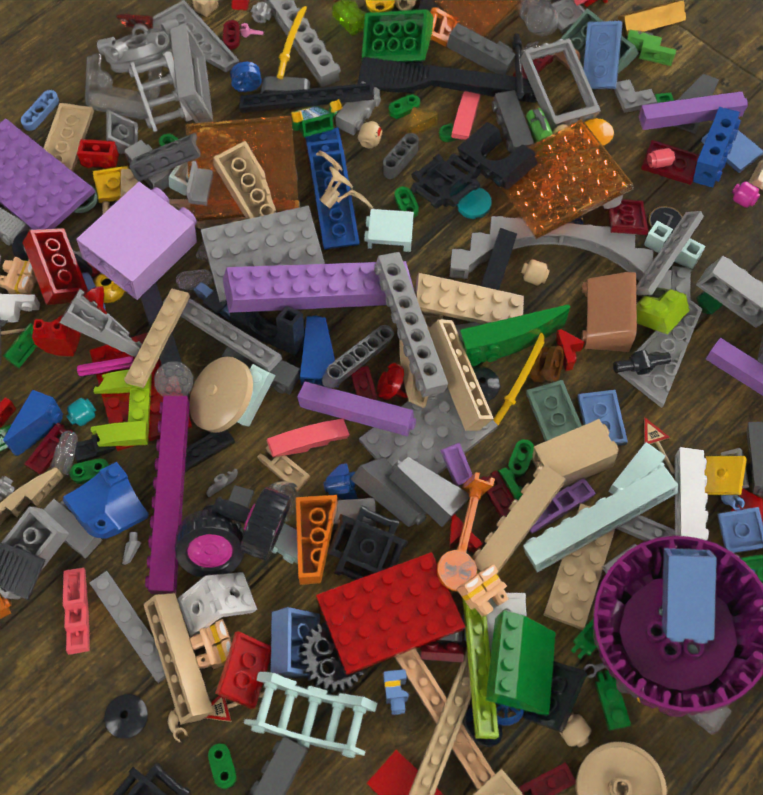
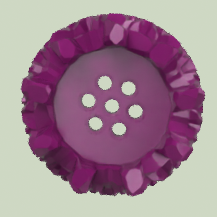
M689 536L655 538L637 545L622 555L612 565L602 580L594 607L595 645L599 650V656L605 668L609 670V674L612 677L616 678L617 690L621 693L631 694L636 699L639 698L642 705L651 708L658 707L659 712L676 717L686 714L712 713L719 708L721 709L732 704L747 693L763 675V584L755 572L742 559L724 547L704 539ZM664 548L710 550L716 557L714 640H708L707 643H696L693 639L674 642L670 638H666L662 629V615L659 613L663 605ZM658 628L661 630L662 636L655 637L651 634L650 630ZM687 645H695L698 653H690ZM672 646L676 654L668 655L664 647Z

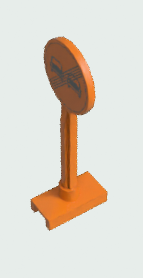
M475 472L462 484L461 489L469 493L470 500L458 549L445 553L440 557L437 564V575L440 582L451 591H457L456 588L477 574L475 562L466 553L478 500L493 486L495 480L492 477L487 481L479 479L480 473Z

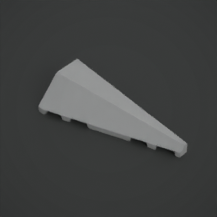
M79 289L59 323L136 357L142 343L133 341L129 337V332L108 313L105 314L96 308L98 304L95 301L90 302L83 296L85 292Z

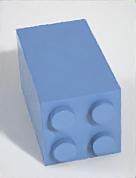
M664 548L662 629L666 638H670L671 641L683 642L684 639H693L696 643H707L708 640H714L716 557L710 550Z

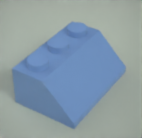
M290 607L272 612L271 673L285 678H309V673H302L306 666L299 665V663L304 661V658L299 657V654L304 652L300 645L306 643L303 638L306 635L309 636L308 632L311 629L315 630V626L318 624L320 625V614ZM317 644V648H318L319 651H320V644Z

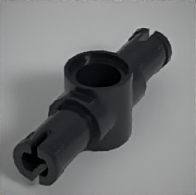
M646 350L637 351L627 360L614 361L613 370L615 373L636 371L637 375H644L651 372L655 366L670 364L671 355L669 352L653 355L652 353L648 354Z

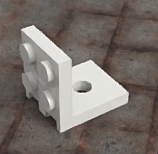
M243 572L204 576L177 599L190 637L199 634V629L209 627L221 617L249 614L257 610Z

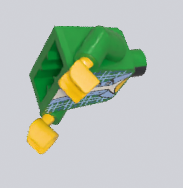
M340 100L330 102L331 107L329 110L319 106H312L291 112L292 129L294 131L299 130L303 137L334 129L333 118L337 111L342 109Z

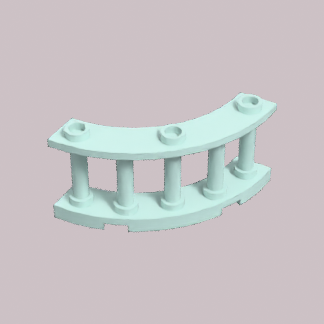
M258 673L257 681L264 683L265 691L257 719H245L244 724L252 726L251 731L264 734V731L286 737L297 741V744L306 748L314 745L340 751L343 756L355 758V754L365 755V751L356 748L355 745L363 714H366V711L375 712L376 702L362 696L339 693V696L327 694L328 691L312 686L307 688L296 685V681L275 673ZM278 688L285 691L286 699L278 727L265 723L273 692ZM298 695L309 698L308 702H310L302 734L286 730L294 699ZM321 702L332 704L333 708L325 740L310 737L317 707ZM345 707L353 708L355 713L347 744L335 743L334 739L342 710Z

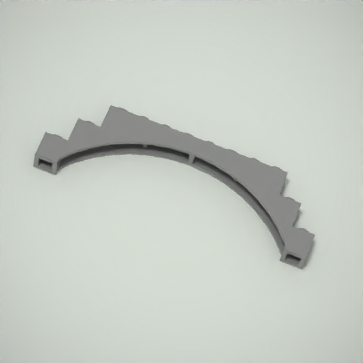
M492 216L489 234L482 232L472 233L470 251L452 249L449 277L467 279L469 273L490 258L500 228L517 233L513 249L541 244L577 247L601 255L628 272H635L638 281L641 280L653 262V250L635 248V234L611 233L609 226L601 227L590 224L580 225L556 221H539L537 219L527 220ZM671 270L667 271L655 292L649 296L659 297L671 289Z

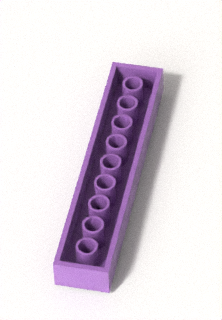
M403 261V263H404V265H405V268H406V271H407V274H408V276H409L410 282H411V284H412L411 277H410V274H409V270H408V267H407V263H406V261ZM376 262L226 267L223 277L229 313L283 310L286 306L293 309H315L387 304L385 292L380 287L379 275H376L374 270Z

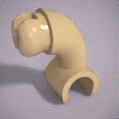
M175 708L169 714L168 725L174 739L181 742L177 738L178 733L184 732L187 736L188 733L185 729L178 727L179 717Z

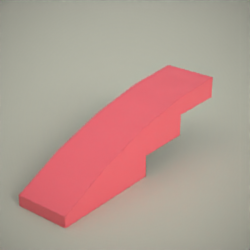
M464 91L455 119L452 138L462 140L469 138L480 94Z
M337 419L291 430L268 438L266 441L272 457L308 452L310 448L328 445L330 441L347 439L350 434L344 419Z
M85 568L66 570L63 577V607L65 609L64 628L67 632L66 651L70 655L90 651L89 611Z

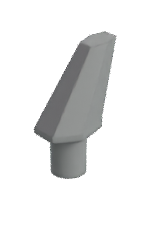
M137 532L129 533V542L126 543L122 562L124 565L131 562L141 544L137 540Z

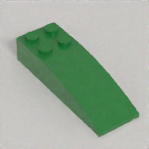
M563 305L461 329L459 337L471 366H476L486 361L493 362L498 358L526 349L536 344L540 333L544 334V339L565 326L570 305Z

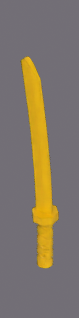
M306 6L298 11L286 40L283 53L279 56L281 62L277 74L278 79H283L286 64L290 61L289 54L293 41L307 10Z
M540 333L510 393L504 397L505 402L493 419L497 425H499L510 406L516 403L515 398L528 377L544 344L543 333Z

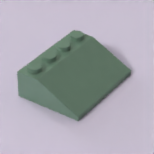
M588 8L561 38L563 40L570 39L573 47L579 51L582 68H584L588 22H603ZM622 35L618 73L625 69L638 55L636 47Z

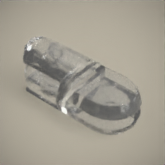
M65 431L61 435L50 466L51 469L56 467L66 475L70 473L76 453L75 447L78 437L74 432Z

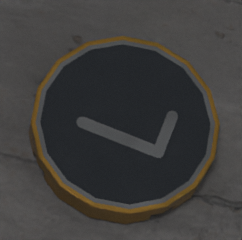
M661 206L650 213L647 224L652 229L656 221H659L672 228L673 232L683 216L672 207Z

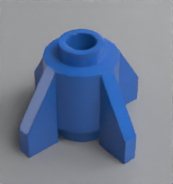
M347 463L338 465L327 476L326 481H324V489L329 495H337L338 498L344 500L358 499L356 490H354L355 483L351 480L355 472L349 473Z

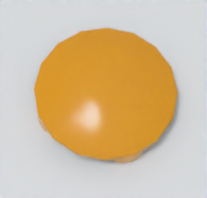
M598 118L585 121L581 125L579 136L594 149H599L601 146L608 144L614 135L613 127L605 120Z

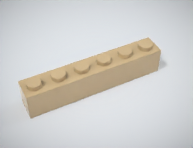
M438 319L428 330L446 376L448 390L465 431H479L494 418L453 320Z
M544 465L543 468L539 466L533 474L535 479L531 484L527 483L521 490L523 494L519 500L515 499L510 505V513L507 517H501L497 523L498 529L495 533L491 532L484 542L487 544L482 550L479 548L472 558L476 568L482 571L494 564L498 570L496 574H498L565 484L566 479L547 465Z
M175 593L154 595L143 605L180 724L200 721L213 713V709Z

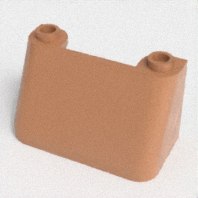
M623 272L588 278L582 284V293H585V297H587L586 330H582L581 340L584 341V349L629 352L635 340L637 330L636 273Z

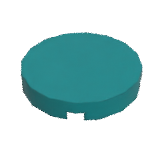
M482 188L473 190L459 201L457 205L458 211L464 217L470 219L482 218L490 211L491 197Z

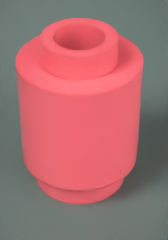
M670 148L652 151L647 156L649 167L660 168L672 165L673 161H675L674 151H671Z

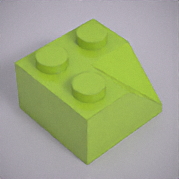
M670 289L659 297L643 296L636 304L637 324L668 335L690 311L686 294Z

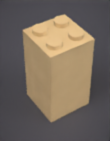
M600 419L534 446L532 461L536 469L539 466L543 468L544 465H547L567 481L562 486L564 488L578 482L582 478L586 479L613 467L618 454V447L614 441L610 440L607 426L605 424L602 425Z

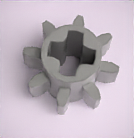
M257 2V5H253L251 12H253L252 17L256 22L265 23L266 20H270L272 13H270L271 8L267 3Z
M2 476L0 479V501L2 498H7L14 491V487L11 486L13 481L6 476Z

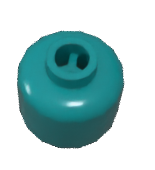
M79 398L67 407L69 414L66 417L72 425L76 423L79 426H84L95 418V411L97 410L88 398L86 400Z

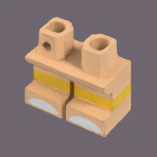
M15 257L13 261L5 260L3 270L8 272V275H0V287L5 288L9 294L31 295L37 279L30 261H23L18 257Z
M494 564L483 569L456 588L469 608H476L482 617L494 610L488 601L490 598L493 599L497 606L508 600L504 591L507 585L499 579L496 574L498 570Z
M223 619L210 627L199 629L200 633L190 638L194 650L205 646L207 652L196 656L200 669L210 666L216 669L225 665L231 646V639Z

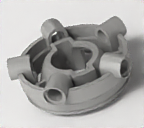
M174 18L161 23V27L148 30L144 24L137 23L133 27L131 35L118 40L114 37L98 40L97 47L99 53L104 55L106 61L110 63L111 70L118 73L129 72V62H134L135 67L161 59L163 57L162 52L168 50L171 51L173 57L170 29L178 27L179 23ZM142 29L145 33L137 35L135 31Z

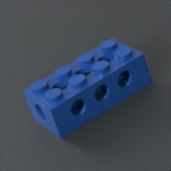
M723 107L718 108L698 158L693 182L714 187L715 182L720 181L722 169L725 168L728 154H730L733 141L736 140L738 128L741 120L738 119L740 112Z

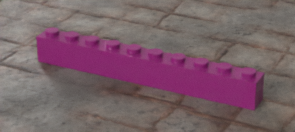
M164 396L163 402H160L162 421L158 422V432H161L160 439H157L156 445L157 451H159V458L155 459V469L158 472L157 477H154L153 481L156 496L152 497V508H155L154 516H151L150 519L153 535L149 536L151 556L147 557V567L150 568V572L145 580V586L151 594L175 593L176 595L179 562L175 554V539L177 529L182 521L190 402L187 396Z

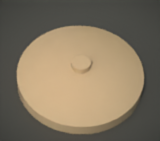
M222 357L214 360L203 369L193 385L189 401L191 417L198 427L209 432H221L233 426L242 417L249 405L253 391V378L248 366L234 357Z
M611 742L594 749L581 763L576 777V795H667L665 778L657 762L643 749L624 742Z

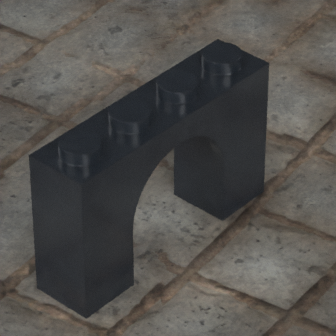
M486 122L457 147L460 154L459 157L470 166L480 169L483 176L493 180L498 187L501 186L508 190L538 164L536 155L533 150L522 144L502 160L491 161L486 159L487 154L502 142L499 129Z
M286 306L276 318L277 326L267 322L258 311L230 313L233 326L267 344L293 355H296L304 345L303 313Z

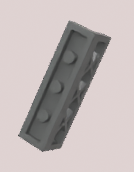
M193 133L133 158L129 167L139 182L201 156L195 143L198 137L196 133Z

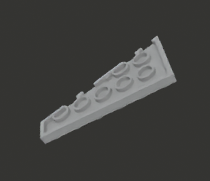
M185 0L145 21L153 29L161 27V23L175 18L179 26L187 24L204 52L206 62L224 72L231 70L233 66L239 63L238 58Z
M687 298L690 311L668 335L655 331L637 350H646L648 354L652 353L653 355L669 352L671 355L670 364L655 366L651 372L644 375H637L636 371L618 373L661 408L664 406L702 311V308L689 298Z

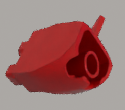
M103 286L91 288L86 293L85 298L90 302L95 301L98 304L96 308L107 314L103 307ZM63 315L51 322H44L41 319L34 320L32 339L36 346L47 353L57 356L73 357L75 355L81 338V332L59 323Z

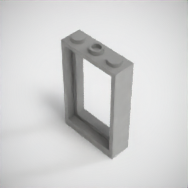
M187 24L172 28L170 31L178 98L197 126L213 122L205 54Z
M559 39L552 44L545 43L540 47H530L524 51L520 61L537 102L545 114L552 131L559 125H574L594 119L601 110L570 39ZM563 51L586 107L555 116L532 60Z

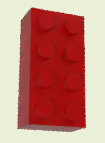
M29 230L23 245L46 305L71 303L79 289L85 292L83 295L85 296L88 289L65 230Z

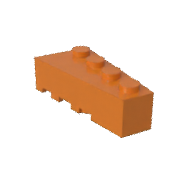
M337 495L296 497L298 577L300 585L321 583L338 504Z

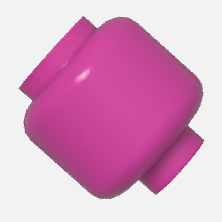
M743 182L741 185L737 184L732 191L734 194L733 201L744 208L753 207L760 197L759 188L749 182Z

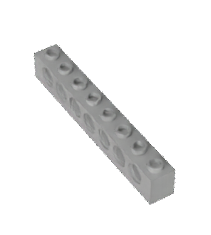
M263 0L269 5L271 13L288 36L300 8L296 7L294 0ZM303 17L293 41L294 47L321 87L339 81V73L341 72L339 65L334 63L331 53L326 51L322 40L319 41L316 31L311 29L309 21Z
M400 252L380 255L377 258L376 264H374V270L376 275H379L381 290L386 295V304L392 311V321L397 325L398 338L403 342L404 354L410 361V371L415 375L416 388L421 392L422 397L444 393L448 382Z

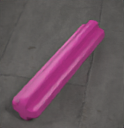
M130 356L78 365L77 373L81 377L128 369L131 367L134 359Z

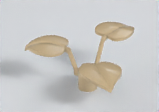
M318 151L316 155L325 157L333 165V167H329L333 177L328 188L325 190L326 192L319 200L331 209L336 201L339 203L345 197L352 195L366 203L370 211L374 209L364 196L353 189L338 197L340 193L337 191V188L341 183H345L351 188L353 186L347 178L338 172L339 169L343 170L341 166L327 153ZM334 181H338L337 184H336V185L334 186V188H333L332 185H333Z

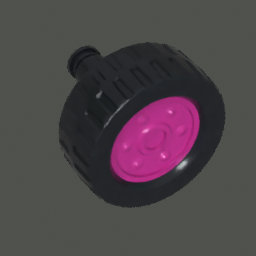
M265 487L252 508L217 497L212 511L245 524L241 551L253 557L268 560L285 523L292 497L279 490Z
M212 504L205 506L201 511L187 516L181 522L176 532V559L184 570L198 577L229 574L240 565L244 557V552L241 551V542L244 535L242 525L217 512L214 513L212 511L214 505Z

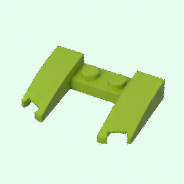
M129 370L102 375L103 381L99 387L95 386L94 394L130 393L128 422L91 427V432L93 434L97 433L100 441L97 442L99 447L148 445L152 374L144 388L125 382L124 379Z

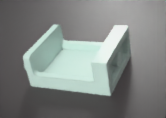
M371 209L370 216H367L366 227H369V231H365V242H368V248H372V243L403 245L405 252H411L414 212Z

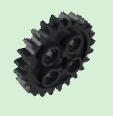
M326 622L322 624V627L318 624L315 626V630L311 629L308 632L309 636L306 635L303 638L306 643L300 645L304 652L299 654V657L304 658V661L299 663V665L306 666L302 673L310 674L308 681L315 679V687L322 684V689L326 690L329 686L330 692H334L336 687L340 692L344 690V686L347 689L351 687V682H358L356 676H362L363 672L359 670L346 675L340 657L316 661V658H324L330 654L337 655L338 652ZM317 644H321L324 647V653L318 650ZM323 664L328 666L329 674L323 671Z

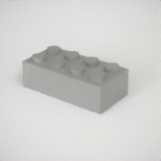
M721 256L706 268L696 286L755 328L763 324V282L755 279L746 270L738 267L731 259Z
M29 506L1 543L13 545L46 559L44 568L69 536V533L43 509ZM0 588V594L5 599L21 598L14 593Z

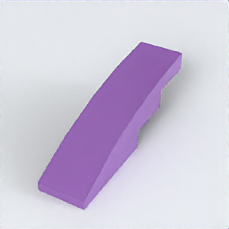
M584 478L572 486L566 487L556 494L530 532L533 534L577 508L580 503L583 504L595 496L596 493Z

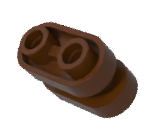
M561 346L542 347L529 373L533 382H544L545 380L552 382L559 379L564 362L563 348Z

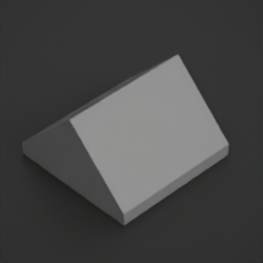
M107 110L106 140L115 141L119 154L125 153V149L138 142V123Z

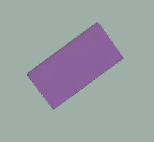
M456 443L440 451L454 485L459 486L464 484L473 474L460 443Z

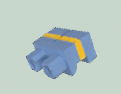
M406 670L386 671L383 676L386 704H391L392 715L405 714V702L408 701V693L401 690V685L406 684Z

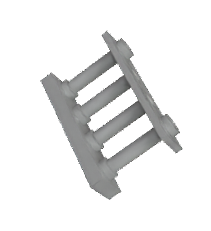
M169 50L162 52L163 57L159 60L135 67L134 62H129L130 67H128L131 78H135L148 118H145L147 126L152 128L154 132L157 131L155 125L178 117L184 118L186 121L193 120L178 98L175 64ZM161 66L168 68L169 74L166 77L141 84L138 76L139 73ZM168 83L170 85L173 84L175 91H172V94L149 101L146 100L145 90ZM173 100L179 101L180 108L177 111L155 118L152 117L151 107Z

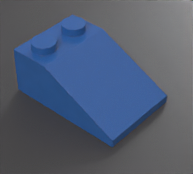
M35 390L31 391L3 438V441L15 456H19L44 438L57 423L62 421L63 413L54 398Z

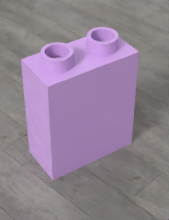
M138 182L77 238L82 258L138 300L197 243L195 231L197 220L188 209L181 207L177 210L170 205L167 195L161 189L154 187L150 190Z

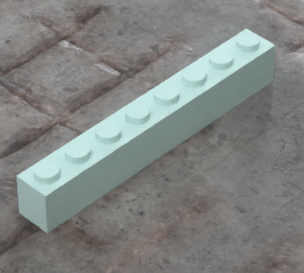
M665 466L659 469L655 468L642 479L637 478L632 481L626 488L617 489L610 497L601 498L596 502V505L582 509L578 515L572 518L564 519L555 528L550 527L546 529L539 537L530 538L523 545L525 554L535 570L539 572L678 493V484Z

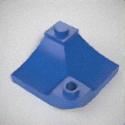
M117 462L101 469L96 476L84 485L63 496V502L89 535L96 538L106 539L115 536L147 519L149 515L131 487L128 475Z

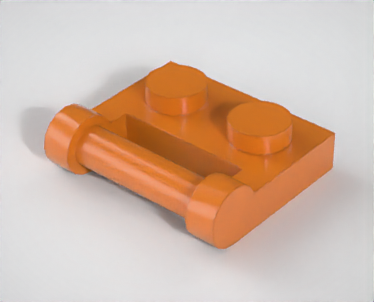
M431 8L430 13L434 16L431 40L447 47L449 35L459 19L439 8ZM437 18H439V19H441V20H440L438 32L436 33V32L434 31V29H435V25H436Z

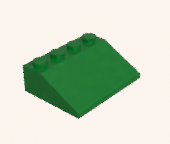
M427 9L365 13L362 59L363 57L397 62L425 61L433 32L434 16Z
M503 610L495 618L486 701L548 716L556 632L524 615Z

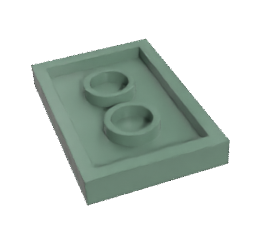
M563 380L526 391L545 442L582 426Z

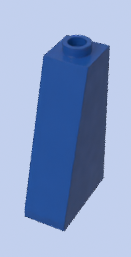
M307 316L300 373L301 385L304 382L324 386L322 376L327 367L335 361L326 318Z

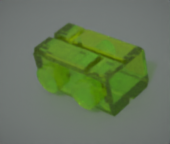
M341 0L333 4V17L352 36L364 30L365 11H361L355 1Z

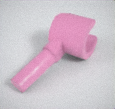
M246 23L241 24L242 29H240L243 37H248L250 34H264V31L249 29Z

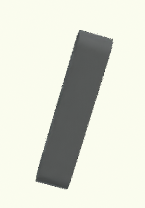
M381 325L331 363L322 376L323 385L327 388H335L380 353L393 338V329L388 325Z

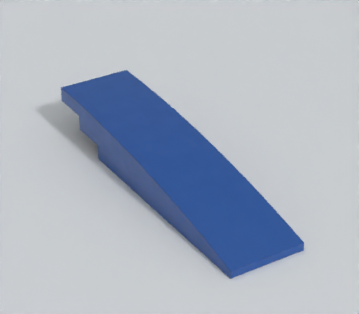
M339 127L307 136L305 138L324 249L359 245L352 196L345 197L339 203L336 201L331 209L319 200L326 192L325 190L328 188L333 177L329 168L330 166L333 167V165L325 157L316 155L318 151H323L333 158L343 169L342 171L339 169L338 172L349 181ZM334 181V183H333V185H332L333 188H334V186L337 184L338 181ZM341 183L337 188V191L340 193L338 197L350 191V187L345 183Z

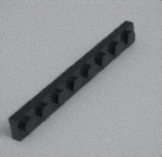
M374 83L242 95L240 97L239 109L241 113L326 105L338 99L340 103L374 100Z

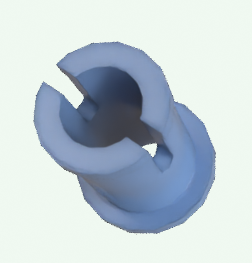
M721 495L722 502L732 506L733 509L741 510L737 505L741 508L744 507V500L737 495Z

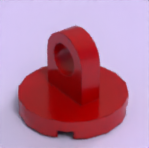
M397 363L390 364L387 367L389 370L387 372L384 371L378 381V397L384 400H389L394 395L400 398L408 397L407 393H403L401 390V385L404 383L403 366Z

